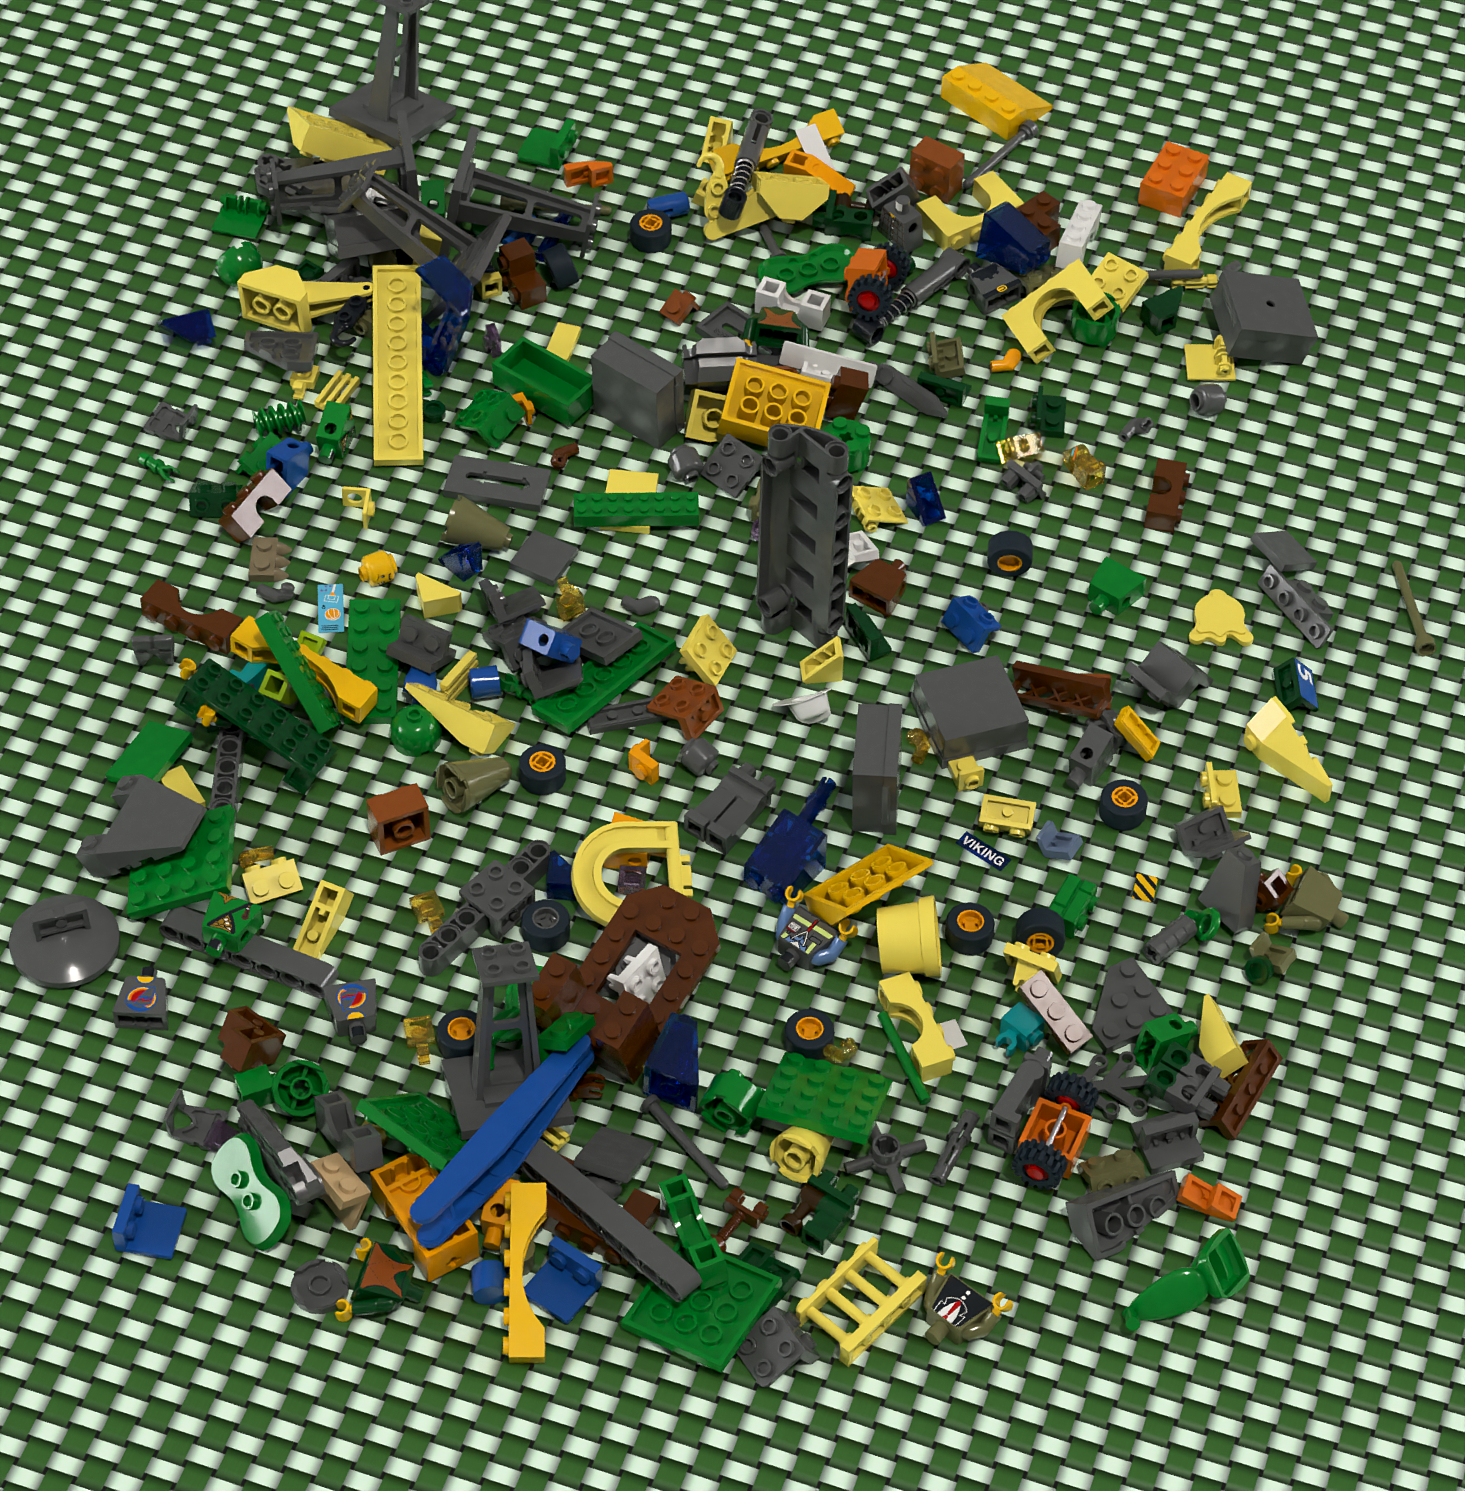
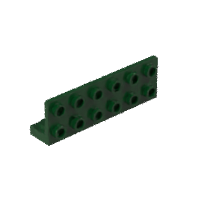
M210 658L184 684L173 704L194 720L197 719L201 706L207 705L292 763L282 781L303 795L307 793L318 773L338 750L337 745Z

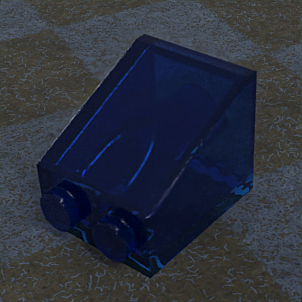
M1005 201L984 213L976 257L992 263H998L1000 266L1019 273L1027 274L1049 260L1051 240L1011 203Z
M784 808L744 864V881L751 888L767 895L771 901L781 905L787 904L788 899L785 896L787 887L793 886L791 898H796L799 890L803 891L826 867L827 834Z
M671 1012L644 1065L643 1094L648 1096L655 1094L661 1101L695 1113L697 1110L699 1087L697 1021L688 1015H679Z

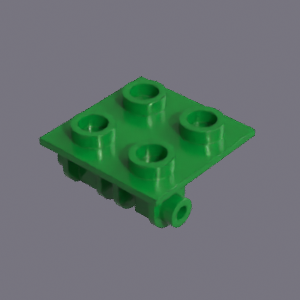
M230 193L222 194L220 203L223 206L211 231L256 239L271 207L262 199L246 197L244 201V196L242 195L238 198L237 195Z

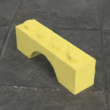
M910 972L879 981L878 999L884 1011L888 1012L890 1018L901 1019L911 1023L920 1033V1038L911 1045L910 1058L922 1082L952 1073L953 1061H955L954 1050L951 1045L946 1044L944 1031L939 1023L936 1024L930 1003L924 1001L920 983L914 981Z

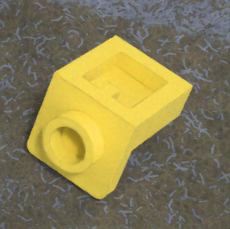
M973 756L948 761V770L958 792L983 786L985 770L983 766H977Z

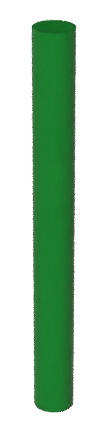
M880 1012L877 1017L922 1105L928 1104L931 1098L888 1012Z

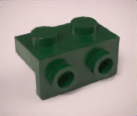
M199 481L193 484L189 492L190 516L222 517L224 514L222 510L229 503L235 502L238 498L236 494L243 488V485H236V482L232 481L222 482L221 485L211 484L209 481Z

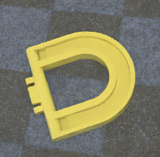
M624 821L604 825L592 832L582 842L573 861L571 882L575 897L582 909L593 920L605 927L623 902V899L614 896L608 891L602 880V865L613 855L619 853H666L669 887L689 898L693 897V889H684L692 887L691 865H682L690 863V855H680L678 823L675 821Z

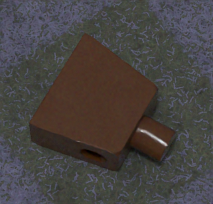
M875 559L850 579L849 597L889 618L906 589L907 575L904 572L906 570L905 563L895 559L891 564H888L881 559Z

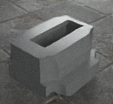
M739 337L702 338L690 349H687L686 344H684L681 353L684 395H690L692 389L721 395L727 394L737 357L757 362L756 341H752L751 346H748V343H745Z

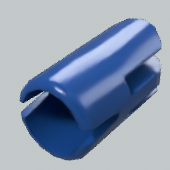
M681 191L648 199L647 209L662 211L671 218L688 214L690 203L687 194Z

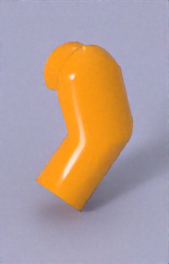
M1012 348L1007 351L1002 360L990 361L991 373L1014 370L1021 360V352L1018 349Z

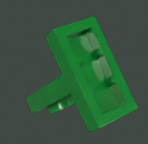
M986 395L976 461L1001 464L1006 430L1009 423L1010 399Z

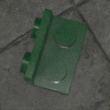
M1039 385L1038 394H1033L1032 408L1036 409V412H1031L1030 426H1035L1034 436L1063 439L1066 397L1043 395V386Z
M856 603L848 605L846 608L845 626L869 661L891 653V646L865 611H861Z

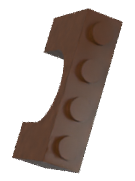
M559 1154L574 1167V1160ZM576 1168L579 1172H581L584 1175V1170ZM634 1188L622 1208L648 1230H651L660 1216V1199ZM547 1192V1219L538 1229H545L563 1241H571L579 1245L586 1252L597 1253L605 1257L610 1263L620 1264L625 1267L629 1266L630 1262Z

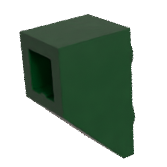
M1181 285L1142 302L1140 320L1155 336L1176 328L1184 289Z

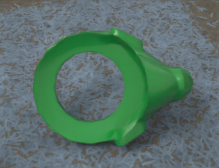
M1209 907L1201 912L1187 909L1184 912V915L1195 921L1197 927L1196 936L1199 940L1208 942L1216 935L1221 920L1217 908Z

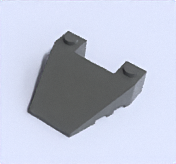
M142 774L123 776L117 782V787L111 795L121 807L119 814L107 834L86 836L75 856L93 877L116 875L120 873V868L127 865L135 868L141 866V860L150 857L157 860L184 850L207 809L203 805Z

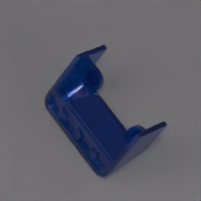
M444 254L415 270L447 303L441 322L434 329L421 318L422 365L434 376H441L448 372L469 323L473 299L472 282Z

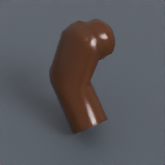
M574 442L554 449L550 460L552 467L562 469L565 467L568 457L579 454L577 443Z

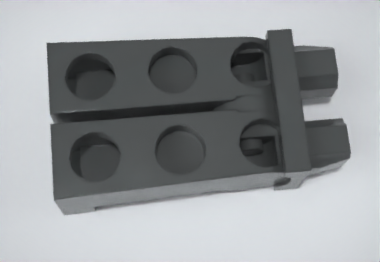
M747 762L739 768L732 766L728 770V775L721 780L719 785L694 810L690 808L684 814V831L702 842L706 840L707 845L727 855L761 814L763 809H767L771 805V795L776 789V780L769 775H764L760 781L755 779L756 769ZM695 825H697L698 827H700V828H701V831H698V830L695 828ZM716 838L721 839L722 844L717 842Z
M1037 1047L1034 1054L1025 1053L1022 1064L991 1112L987 1144L1013 1155L1018 1145L1019 1131L1023 1119L1029 1109L1035 1107L1039 1097L1044 1098L1043 1095L1049 1084L1053 1053L1051 1051Z

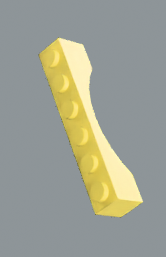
M1229 172L1225 174L1222 180H1217L1213 192L1206 195L1204 204L1201 207H1197L1193 219L1186 222L1183 232L1176 235L1172 247L1165 250L1162 258L1165 261L1164 270L1199 268L1202 251L1199 239L1202 233L1217 220L1239 213L1250 198L1251 181Z

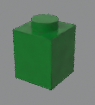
M267 1064L234 1074L236 1091L241 1103L251 1099L258 1107H262L275 1102L271 1090L275 1073L270 1074Z

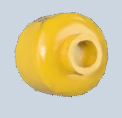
M383 550L364 556L361 559V567H358L361 580L363 582L367 581L372 587L392 581L395 573L398 571L392 554H387Z

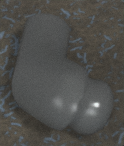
M1149 417L1133 418L1126 424L1118 436L1121 441L1128 442L1133 435L1148 433L1153 428L1154 423Z
M625 595L621 601V606L637 615L643 616L658 609L660 600L656 596L651 595L638 600Z

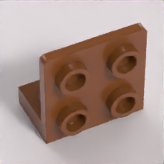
M675 676L646 706L648 712L679 720L685 740L688 741L692 737L697 739L724 710L716 686L681 676Z

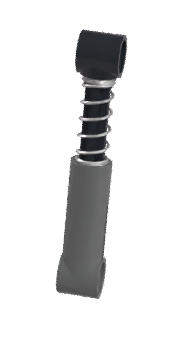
M755 109L751 112L734 162L735 170L730 186L725 190L719 206L720 215L728 220H737L741 217L747 201L746 192L753 171L757 170L773 122L772 114L764 109Z
M948 247L942 252L935 264L901 289L900 294L897 295L896 299H893L895 301L892 302L887 313L882 318L878 317L877 320L873 321L871 317L869 321H866V316L864 315L861 319L857 317L852 326V333L869 345H876L883 337L885 327H888L889 322H894L895 317H900L902 312H907L908 307L916 308L953 278H962L970 266V259L953 248Z

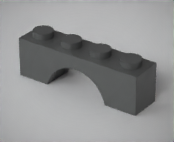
M341 1090L314 1096L318 1129L356 1173H368L373 1171L374 1168L384 1166L381 1135L371 1123L358 1126L351 1101Z

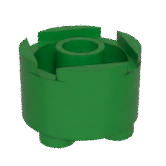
M1104 292L1114 308L1096 321L1093 320L1080 302L1074 300L1070 329L1072 338L1075 341L1106 347L1116 337L1121 307L1119 304L1117 305L1112 295Z
M844 417L834 418L833 422L828 424L823 431L839 438L848 445V472L863 471L870 459V428L865 424Z
M730 1069L728 1073H718L713 1077L699 1103V1108L702 1107L703 1109L701 1115L705 1121L719 1131L726 1133L727 1129L736 1131L734 1135H744L749 1132L757 1117V1106L765 1091L745 1079L743 1073L739 1070Z

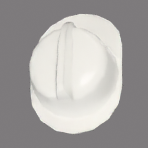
M832 688L815 694L781 700L773 703L772 706L788 705L797 720L807 724L816 723L831 715L827 691Z

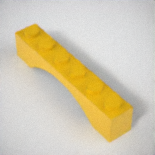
M834 108L815 114L807 124V126L816 124L824 145H827L828 148L839 144L841 137L845 133ZM798 136L783 145L764 148L756 171L763 167L770 169L777 166L780 161L787 159L792 149L804 152ZM734 143L711 151L722 158L727 183L732 180L735 170L734 162L740 145ZM707 159L708 162H709V164H710V166H711L712 171L714 172V170H715V163H714V161L711 160V159Z
M248 616L230 635L231 652L251 663L279 664L256 625L255 619ZM299 644V650L302 655L304 654L309 662L307 664L310 669L315 671L317 681L322 684L332 697L337 711L360 724L377 704L378 688L372 682L354 675L349 669L342 668L333 663L329 658L311 651L306 645Z
M511 1183V1192H505V1210H511L510 1221H505V1238H510V1249L504 1250V1267H510V1278H504V1296H509V1307H504L503 1324L509 1325V1337H503V1355H509V1363H545V1327L537 1319L527 1301L523 1287V1267L529 1244L538 1228L547 1219L546 1183Z

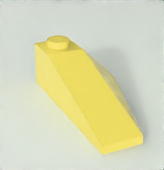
M699 389L691 390L686 411L685 437L705 442L723 440L725 435L716 432L726 395Z
M406 683L405 689L461 744L470 747L468 751L475 755L483 756L484 754L495 753L515 727V723L487 710L485 712L470 710L471 704L455 699L448 701L449 696L420 683Z
M1275 696L1246 724L1243 738L1244 744L1259 760L1326 803L1330 799L1333 784L1317 757L1311 758L1306 746L1307 740L1304 735L1298 736L1292 726L1295 723L1294 718Z

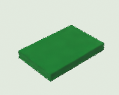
M149 720L105 774L107 780L117 783L123 776L142 774L159 782L194 739L192 733Z

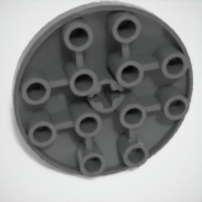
M75 894L52 896L33 904L18 917L9 936L10 955L17 970L25 978L36 984L56 989H65L94 981L113 963L120 947L119 927L112 912L95 899Z

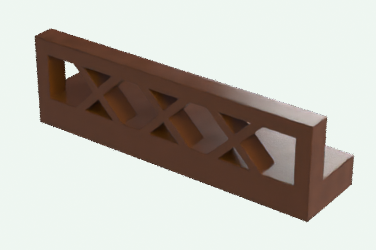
M1017 660L1012 666L1015 678L1012 686L1021 703L1099 719L1112 700L1107 679ZM1021 687L1031 689V691L1025 693H1017ZM1045 693L1054 694L1053 696L1047 698L1039 697L1040 695ZM1068 698L1076 699V701L1070 703L1061 702L1062 700ZM1090 703H1098L1095 709L1084 707Z
M1269 1039L1244 1040L1240 1047L1249 1063L1223 1078L1231 1084V1090L1223 1101L1213 1095L1209 1097L1211 1101L1218 1104V1112L1210 1121L1198 1116L1199 1127L1217 1126L1227 1140L1236 1139L1283 1059ZM1249 1050H1254L1252 1053L1247 1055Z

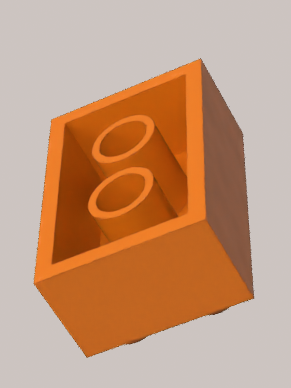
M1167 141L1140 183L1138 204L1181 218L1207 176L1210 156Z

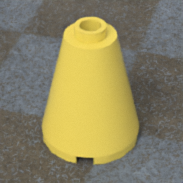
M791 1126L772 1141L769 1148L770 1158L772 1162L776 1160L779 1164V1172L792 1181L807 1183L812 1174L818 1177L821 1173L834 1136Z

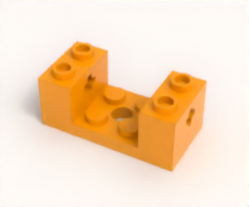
M410 1152L370 1172L372 1194L385 1217L388 1218L395 1215L413 1242L414 1261L427 1281L430 1282L479 1257L478 1231L468 1218L441 1245L434 1248H425L419 1244L417 1232L423 1224L415 1223L412 1220L410 1208L439 1173L429 1166V1161Z

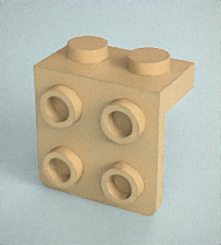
M338 1152L311 1161L310 1164L320 1175L326 1190V1194L321 1195L322 1199L348 1230L355 1229L371 1194L370 1190Z

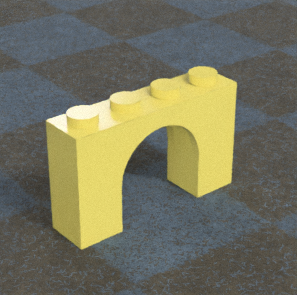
M994 171L974 178L972 196L986 210L981 215L973 217L957 215L950 211L936 195L916 203V210L922 216L923 230L943 251L948 247L954 250L960 249L965 245L1010 226L1011 212L1024 204V202Z
M1079 258L1002 315L1004 321L1036 365L1056 351L1042 330L1043 317L1052 305L1066 299L1076 300L1085 307L1094 321L1114 308Z

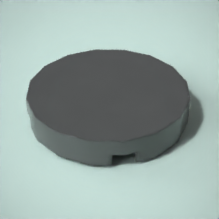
M325 1259L311 1260L301 1265L295 1271L290 1286L294 1302L300 1309L311 1314L329 1313L337 1309L336 1303L339 1299L346 1300L348 1297L349 1279L346 1271L340 1264L334 1261L332 1263L327 1262Z

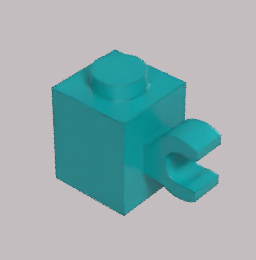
M1019 1001L1001 1017L1000 1034L996 1038L995 1046L998 1048L1003 1043L1009 1044L1006 1049L1007 1056L1013 1055L1016 1047L1026 1052L1031 1046L1035 1047L1042 1041L1045 1021Z

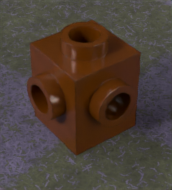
M1279 868L1266 873L1260 871L1256 909L1259 912L1269 908L1272 911L1279 908L1285 902L1284 899L1294 890Z

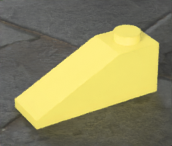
M321 880L293 949L320 960L344 921L354 894L345 888Z
M1208 993L1204 996L1199 1048L1204 1056L1202 1059L1211 1064L1212 1067L1220 1068L1222 1070L1220 1077L1225 1078L1249 1062L1221 1008Z

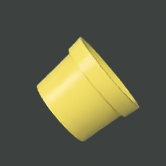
M935 896L921 897L918 902L877 908V933L882 973L903 974L910 972V974H925L926 977H942L940 936Z

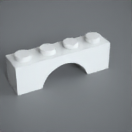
M1092 200L1079 201L1059 242L1055 267L1065 269L1078 258L1083 263L1089 239L1094 240L1099 229L1103 205L1096 204Z

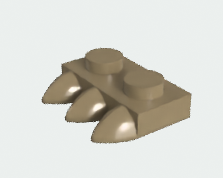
M253 537L248 573L249 581L279 582L287 579L289 574L280 568L290 565L291 562L282 555L290 553L292 548L279 542L276 537Z

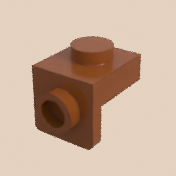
M674 289L659 312L680 326L692 308L698 311L700 306L695 302L696 297L685 290L682 293Z

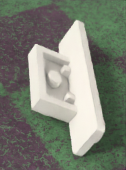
M784 341L779 363L782 365L801 369L800 375L829 383L832 376L837 375L840 366L868 372L869 388L873 386L877 371V365L790 341Z

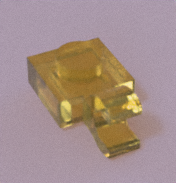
M567 576L557 580L562 596L556 598L558 613L561 619L566 621L585 612L584 598L579 588L575 589L573 584L570 585Z
M435 889L409 898L410 906L418 923L427 921L432 935L443 924L440 917L445 915L444 908Z
M431 1015L403 1019L407 1047H416L419 1065L430 1064L428 1045L435 1044Z

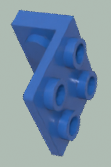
M128 1183L112 1229L115 1250L172 1259L187 1215L186 1208L145 1201V1197L141 1196L140 1185Z
M555 1236L549 1243V1260L524 1287L526 1297L557 1319L568 1324L603 1284L602 1265Z

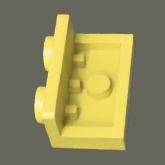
M984 794L978 826L983 827L985 832L999 833V830L1009 832V835L1013 837L1024 838L1025 835H1031L1036 802Z
M284 856L271 860V865L261 868L260 864L245 868V873L241 874L240 880L244 884L249 902L260 904L302 891L303 886L294 858L286 860Z

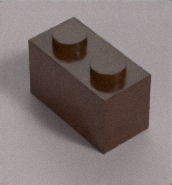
M840 366L837 375H833L830 381L831 387L825 407V416L831 418L844 417L854 420L869 391L868 372Z

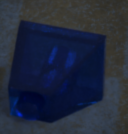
M209 308L156 321L158 327L189 343L196 342L197 346L211 343L210 338L216 337Z

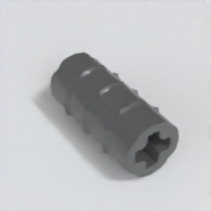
M1180 915L1143 944L1144 955L1152 963L1159 964L1197 934L1196 924L1187 915Z

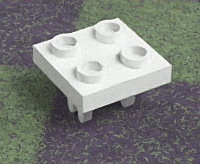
M648 943L636 957L627 955L624 958V962L628 965L619 976L614 974L607 976V980L611 982L609 987L618 992L619 997L625 990L650 1004L664 983L666 977L658 947Z

